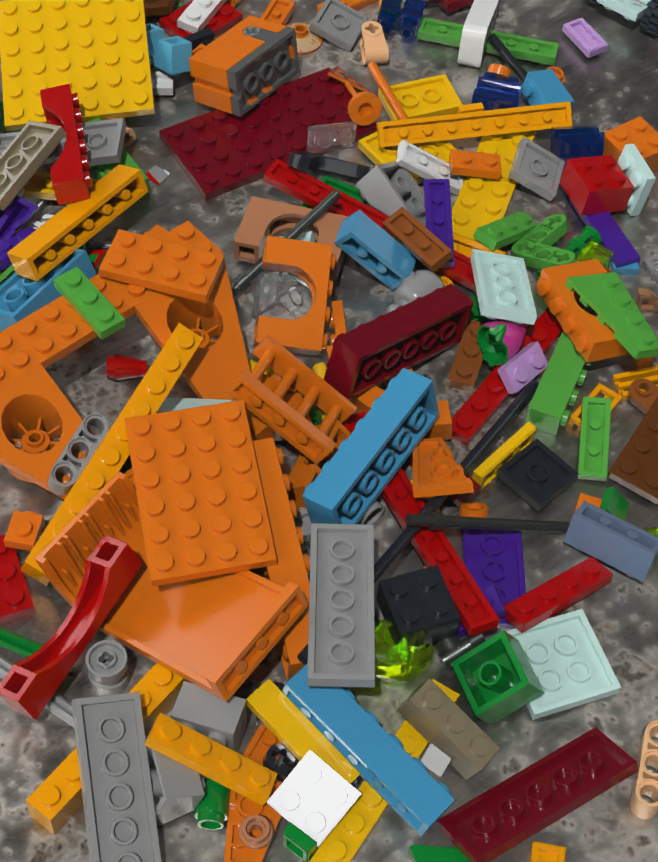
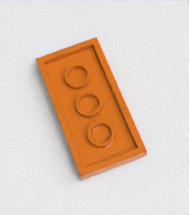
M118 229L99 267V276L207 303L225 263V258L222 254Z

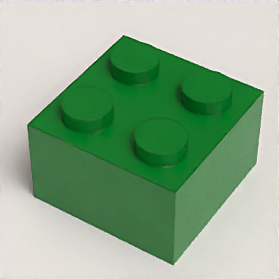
M504 630L451 662L475 716L490 725L497 723L545 693L519 640Z

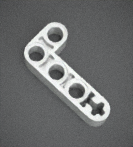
M474 0L464 23L457 64L481 68L486 42L496 19L500 0Z

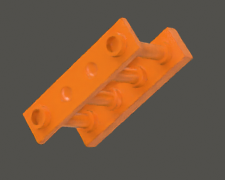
M268 334L252 351L259 358V361L251 373L244 369L230 383L226 392L237 401L244 400L245 407L312 462L318 464L333 451L336 445L328 437L336 420H339L341 423L344 422L356 411L357 407ZM268 367L282 377L274 391H271L260 382ZM291 385L304 395L296 410L282 400ZM313 404L327 414L319 428L315 427L305 418Z

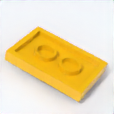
M446 74L390 85L409 119L457 114L458 106L463 105ZM378 88V97L390 120H398L382 91Z

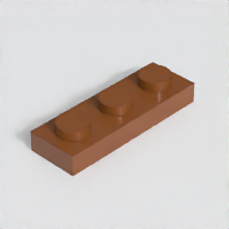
M403 207L382 222L384 229L433 273L454 257L449 247Z
M468 319L446 386L473 393L483 364L481 356L483 353L477 342V330L485 323Z

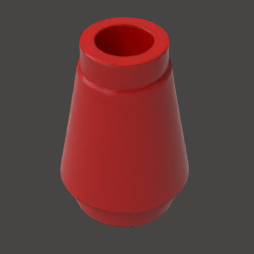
M114 353V356H107L106 378H113V381L144 377L147 372L146 360Z

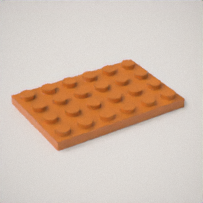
M244 400L124 418L151 586L277 565Z

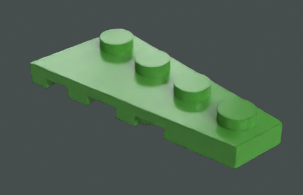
M616 272L567 278L565 286L570 291L575 290L580 295L579 301L586 308L590 306L598 314L597 320L614 331L613 336L635 359L658 356V339Z

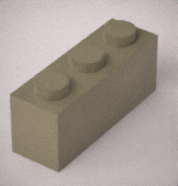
M430 678L417 687L397 709L430 744H433L451 758L449 763L465 779L480 772L500 749Z

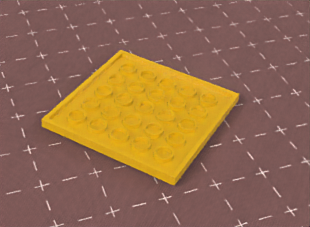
M144 0L0 1V59L6 131L22 130L29 120L48 124L41 103L40 90L69 83L72 93L77 92L83 122H88L95 118L108 120L155 114Z

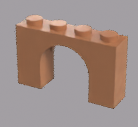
M252 196L234 239V259L256 263L263 256V247L267 236H276L290 231L312 209ZM325 212L305 232L313 231L316 236V243L332 245V254L336 255L334 270H330L329 280L336 281L346 252L334 242L342 221L348 216Z

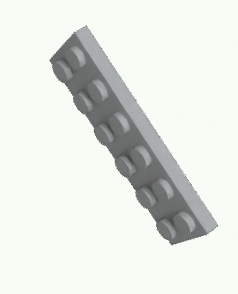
M124 118L82 123L89 165L95 166L120 162L127 126ZM19 132L0 134V155ZM65 136L61 140L60 145L46 158L44 165L37 169V172L50 171V168L58 160L66 143Z
M311 523L307 686L372 688L375 686L373 525Z
M140 692L73 699L71 703L90 862H161L147 746L144 745L146 738Z

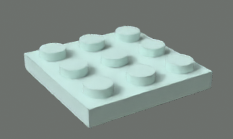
M583 609L546 619L524 633H521L517 628L506 631L519 640L545 692L526 704L532 720L619 694L621 686Z

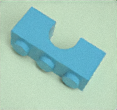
M151 23L146 24L150 64L155 69L167 72L169 76H181L183 72L190 71L189 58L192 56V42L179 36L164 38V29Z

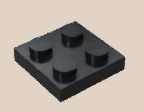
M536 438L497 470L496 476L539 512L577 481L579 473Z

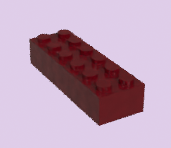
M448 284L442 288L435 289L423 297H418L404 306H399L385 315H380L366 324H360L357 328L347 333L339 334L332 344L333 349L326 365L327 369L324 380L346 399H350L398 375L403 368L409 369L459 344L474 301L453 284Z

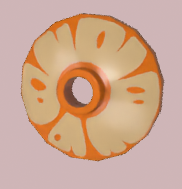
M293 22L285 25L295 28L298 55L313 53L323 43V37L309 30L311 25L309 23Z

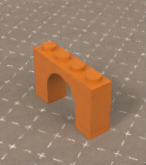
M267 236L263 247L261 269L291 273L300 277L310 289L312 304L310 311L297 319H282L259 315L255 321L253 348L269 334L292 354L317 357L322 349H326L328 334L324 333V323H328L330 317V307H327L326 303L327 296L331 297L333 281L329 280L330 270H334L336 255L332 254V245Z
M598 259L542 268L536 284L537 292L543 298L550 312L556 317L563 331L567 333L586 363L630 354L613 336L614 331L610 327L602 325L597 320V316L589 314L577 304L576 301H579L580 295L575 290L570 291L565 286L568 277L608 273Z

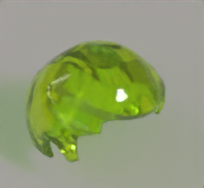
M374 615L375 679L388 683H403L416 677L432 660V643L428 648H426V644L418 647L410 646L408 639L404 636L398 644L394 645L388 630L392 623L379 620Z

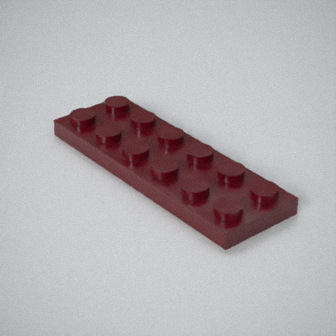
M595 727L438 819L439 830L470 862H490L638 772L637 761Z

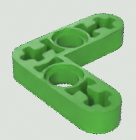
M553 214L545 218L512 246V255L524 258L525 266L539 270L575 263L576 257L573 252L551 246L568 232L567 217L563 214Z

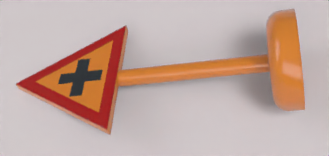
M339 66L333 68L328 73V76L344 82L345 87L352 95L348 104V115L351 120L357 125L362 126L375 122L382 111V103L378 96L368 92L364 86ZM353 87H355V88H357V89H359V90H361V91H363V92L357 93L356 90H355Z

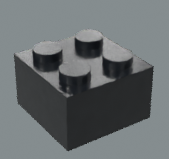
M438 565L379 581L376 600L397 652L457 635L460 615Z

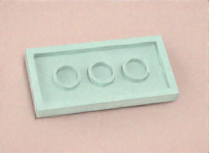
M473 249L470 260L480 314L489 319H504L516 324L526 323L534 325L537 313L524 258Z

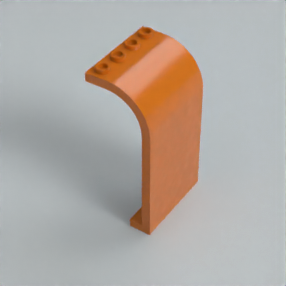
M118 472L35 558V561L50 583L73 606L84 577L86 561L102 537L106 535L128 543L142 562V566L107 615L99 630L225 702L232 697L309 606L299 585L289 581L285 587H282L249 570L151 586L136 489L129 477L121 472Z

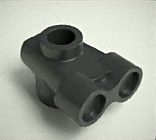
M482 633L471 637L467 634L462 640L458 635L439 640L435 645L439 651V661L444 669L448 670L453 667L451 662L486 640Z

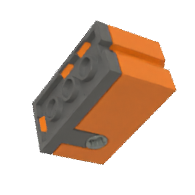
M249 15L189 58L191 76L195 77L193 82L195 102L239 117L244 115L300 72L295 28Z

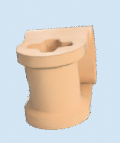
M375 21L363 23L361 27L363 38H361L359 44L363 64L368 65L372 61L377 64H387L389 61V49L381 24Z

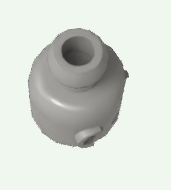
M429 270L412 271L411 275L401 280L402 284L396 288L393 295L394 304L387 307L385 314L399 306H404L414 301L418 297H423L437 288L444 287L442 280Z

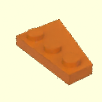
M442 437L422 439L413 450L414 498H433L442 495L474 493L473 482L464 475L462 466L455 462L453 453Z
M275 780L269 798L274 794V792L278 789L282 782ZM231 790L224 862H264L283 816L267 802L262 806ZM249 816H263L272 824V840L262 849H250L240 840V825ZM254 829L250 832V835L258 838L262 835V832Z

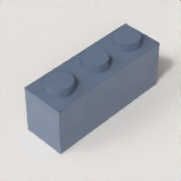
M586 501L573 514L563 541L573 546L576 550L585 552L599 559L603 564L610 565L626 573L629 577L645 582L658 560V537Z

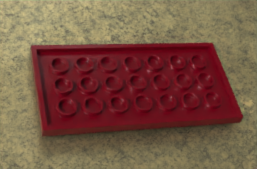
M326 68L283 84L241 117L216 109L159 130V138L206 201L262 179L264 173L276 159L288 164L290 152L305 151L324 155L377 132L376 122L362 126L357 125L351 120L348 115V104L352 95L341 81L328 76L331 69Z

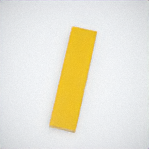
M270 679L266 680L246 699L247 706L299 761L309 750H312L350 784L360 775L353 765Z

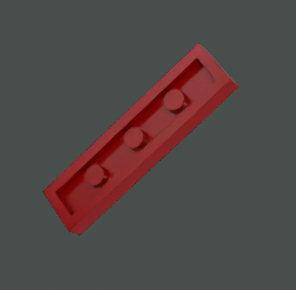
M590 557L504 605L508 614L503 617L521 633H524L611 583L613 573L595 558Z

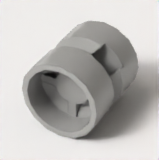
M102 640L89 648L86 654V668L92 690L100 696L124 692L130 683V671L125 648L113 640Z

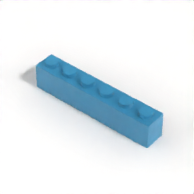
M306 664L285 683L282 692L360 773V776L422 836L455 801L448 787L442 782L436 781L427 773L425 765L418 758L411 757L403 749L401 741L395 735L388 734L379 725L377 717L372 712L365 711L356 702L355 696L350 690L345 687L307 686L308 664Z

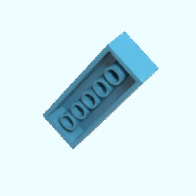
M403 368L396 377L390 380L388 388L380 397L375 399L369 412L357 422L354 431L347 439L341 442L336 454L323 465L321 473L305 488L302 497L311 523H359L439 418L440 414L433 380L406 368Z

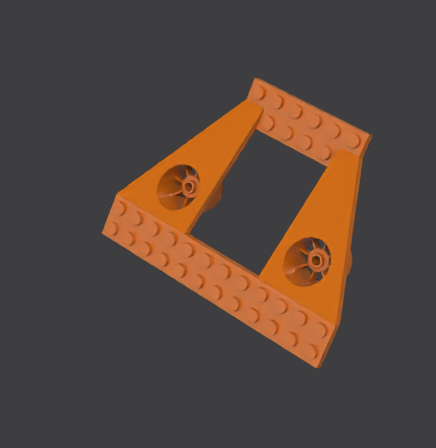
M189 221L157 238L223 255V252ZM225 263L207 303L100 277L99 274L89 279L125 319L135 313L161 349L178 323L203 337L201 344L181 376L199 399L234 400L226 392V389L244 369L249 373L251 371ZM63 296L58 297L0 332V464L5 466L8 472L17 479L35 483L51 493L53 492L49 489L47 480L52 467L83 420L45 368L98 336ZM57 437L60 438V439H59V442H54V441H52V440L56 439ZM74 449L71 451L75 458H85V454L81 450ZM58 473L55 475L56 479L61 483L70 482L66 474ZM68 494L55 495L64 500Z

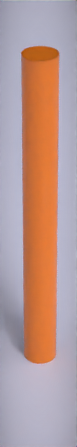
M374 61L370 62L367 67L397 119H409L377 63Z

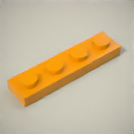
M159 713L144 744L262 806L268 801L278 774L162 713Z

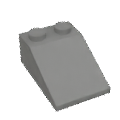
M396 161L376 165L356 183L362 198L371 206L388 216H391L403 207L425 226L424 193L409 171L397 165Z

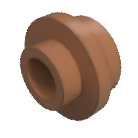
M260 815L247 817L239 828L241 842L250 849L266 847L273 837L272 824L267 818ZM258 829L262 832V835L254 838L250 835V832Z

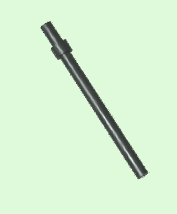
M334 189L283 238L296 240L342 197L340 193ZM262 257L244 274L240 273L233 280L234 283L231 285L233 298L239 292L246 291L252 285L250 282L264 270L261 269Z
M429 512L427 515L407 514L405 519L407 526L427 527L428 530L440 531L443 528L567 533L569 522L444 516L442 512Z

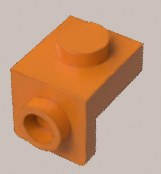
M14 510L4 538L5 547L31 551L46 529L44 516L33 511L21 512Z

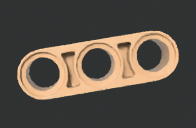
M658 720L652 721L647 725L638 748L636 760L638 772L634 774L630 809L635 816L641 819H651L658 813V773L650 772L646 768V766H652L658 771V743L651 739V737L658 738ZM641 795L649 796L654 803L644 801Z

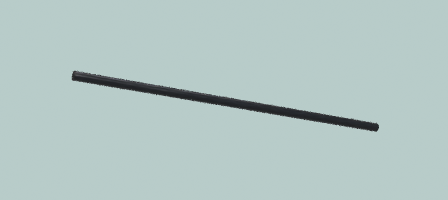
M531 380L460 463L464 469V475L470 471L532 397L539 385L536 380ZM449 495L430 498L418 514L427 515L429 512H435ZM407 526L374 565V584L422 527ZM308 644L297 656L303 664H308Z

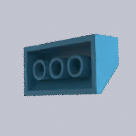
M77 249L38 281L17 275L16 272L0 286V330H5L62 296L54 287V278L75 267H78L88 279L97 275L86 250Z

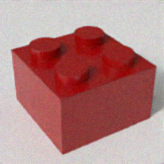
M612 155L567 159L559 182L580 215L625 211L634 189L633 184Z

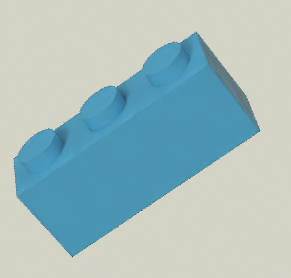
M361 210L356 211L342 221L334 242L391 290L402 284V279L411 275L417 259Z

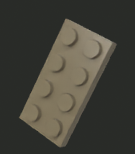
M29 120L0 155V210L4 211L5 208L12 204L14 197L29 183V179L37 169L44 165L46 158L60 145L61 140L67 134L61 126Z

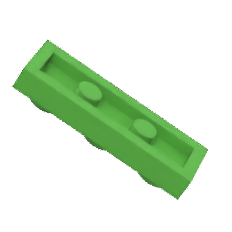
M518 211L477 228L473 237L494 251L520 240L536 227L538 223L532 220L529 214Z
M78 267L53 279L54 287L101 340L126 327L125 318Z
M583 396L578 479L607 481L612 398Z

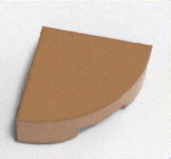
M638 287L634 302L641 312H658L657 294L650 289Z

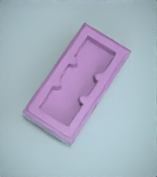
M583 18L563 24L562 31L587 58L608 50V44Z

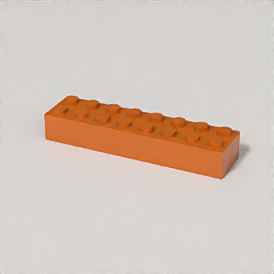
M273 437L252 441L277 558V565L260 568L261 577L282 587H285L289 581L299 585L309 604L310 582L308 572H310V561L308 554H302L301 545L304 544L302 529L300 526L295 527L294 518H297L296 505L294 500H289L287 492L290 491V482L287 473L282 474L281 466L284 465L282 450L275 447ZM309 606L277 643L286 682L306 665L300 662L297 656L308 644Z

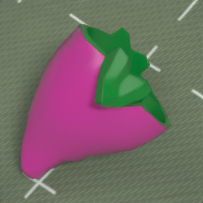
M490 321L480 326L477 330V342L483 353L481 355L483 360L488 362L490 367L495 368L496 365H503L515 356L524 341L527 324H516L509 321Z

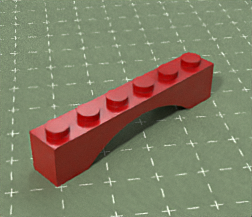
M70 83L40 90L41 103L47 123L61 126L67 133L65 135L66 143L58 160L50 168L52 186L58 205L90 199L89 187H93L89 172V160L86 155L88 151L84 139L85 133L82 125L83 119L77 92L72 93Z
M106 535L102 537L86 561L79 593L63 624L38 651L26 659L13 664L1 681L0 697L13 710L37 720L142 566V562L128 543Z

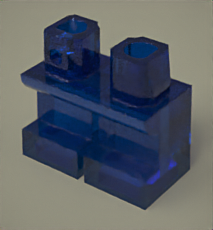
M381 0L377 22L381 24L383 33L388 34L391 30L398 31L402 38L408 40L416 36L427 1L405 0L404 7L401 9L403 0Z
M485 72L483 76H479L473 93L472 104L482 102L484 111L493 110L495 103V109L518 107L522 84L519 83L517 77L509 76L504 81L496 79L497 76L490 72Z
M597 126L575 128L552 127L550 152L559 158L602 156L604 153V132H599Z

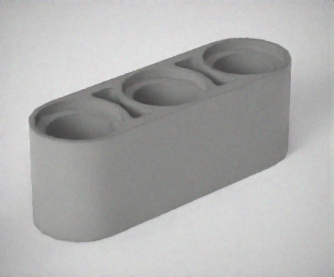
M99 413L89 414L82 421L53 465L47 485L54 494L65 495L70 492L107 435L109 422L103 415ZM95 426L100 430L101 434L93 435L88 432L87 427ZM74 449L81 450L85 454V458L77 459L72 455L71 451ZM58 473L66 474L70 482L61 483L56 479L55 475Z

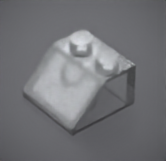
M266 270L256 277L252 318L257 320L259 315L282 319H297L310 311L312 304L310 289L298 276L291 273Z

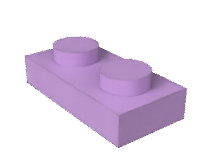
M530 342L497 371L508 394L517 393L547 367L548 361L539 342Z

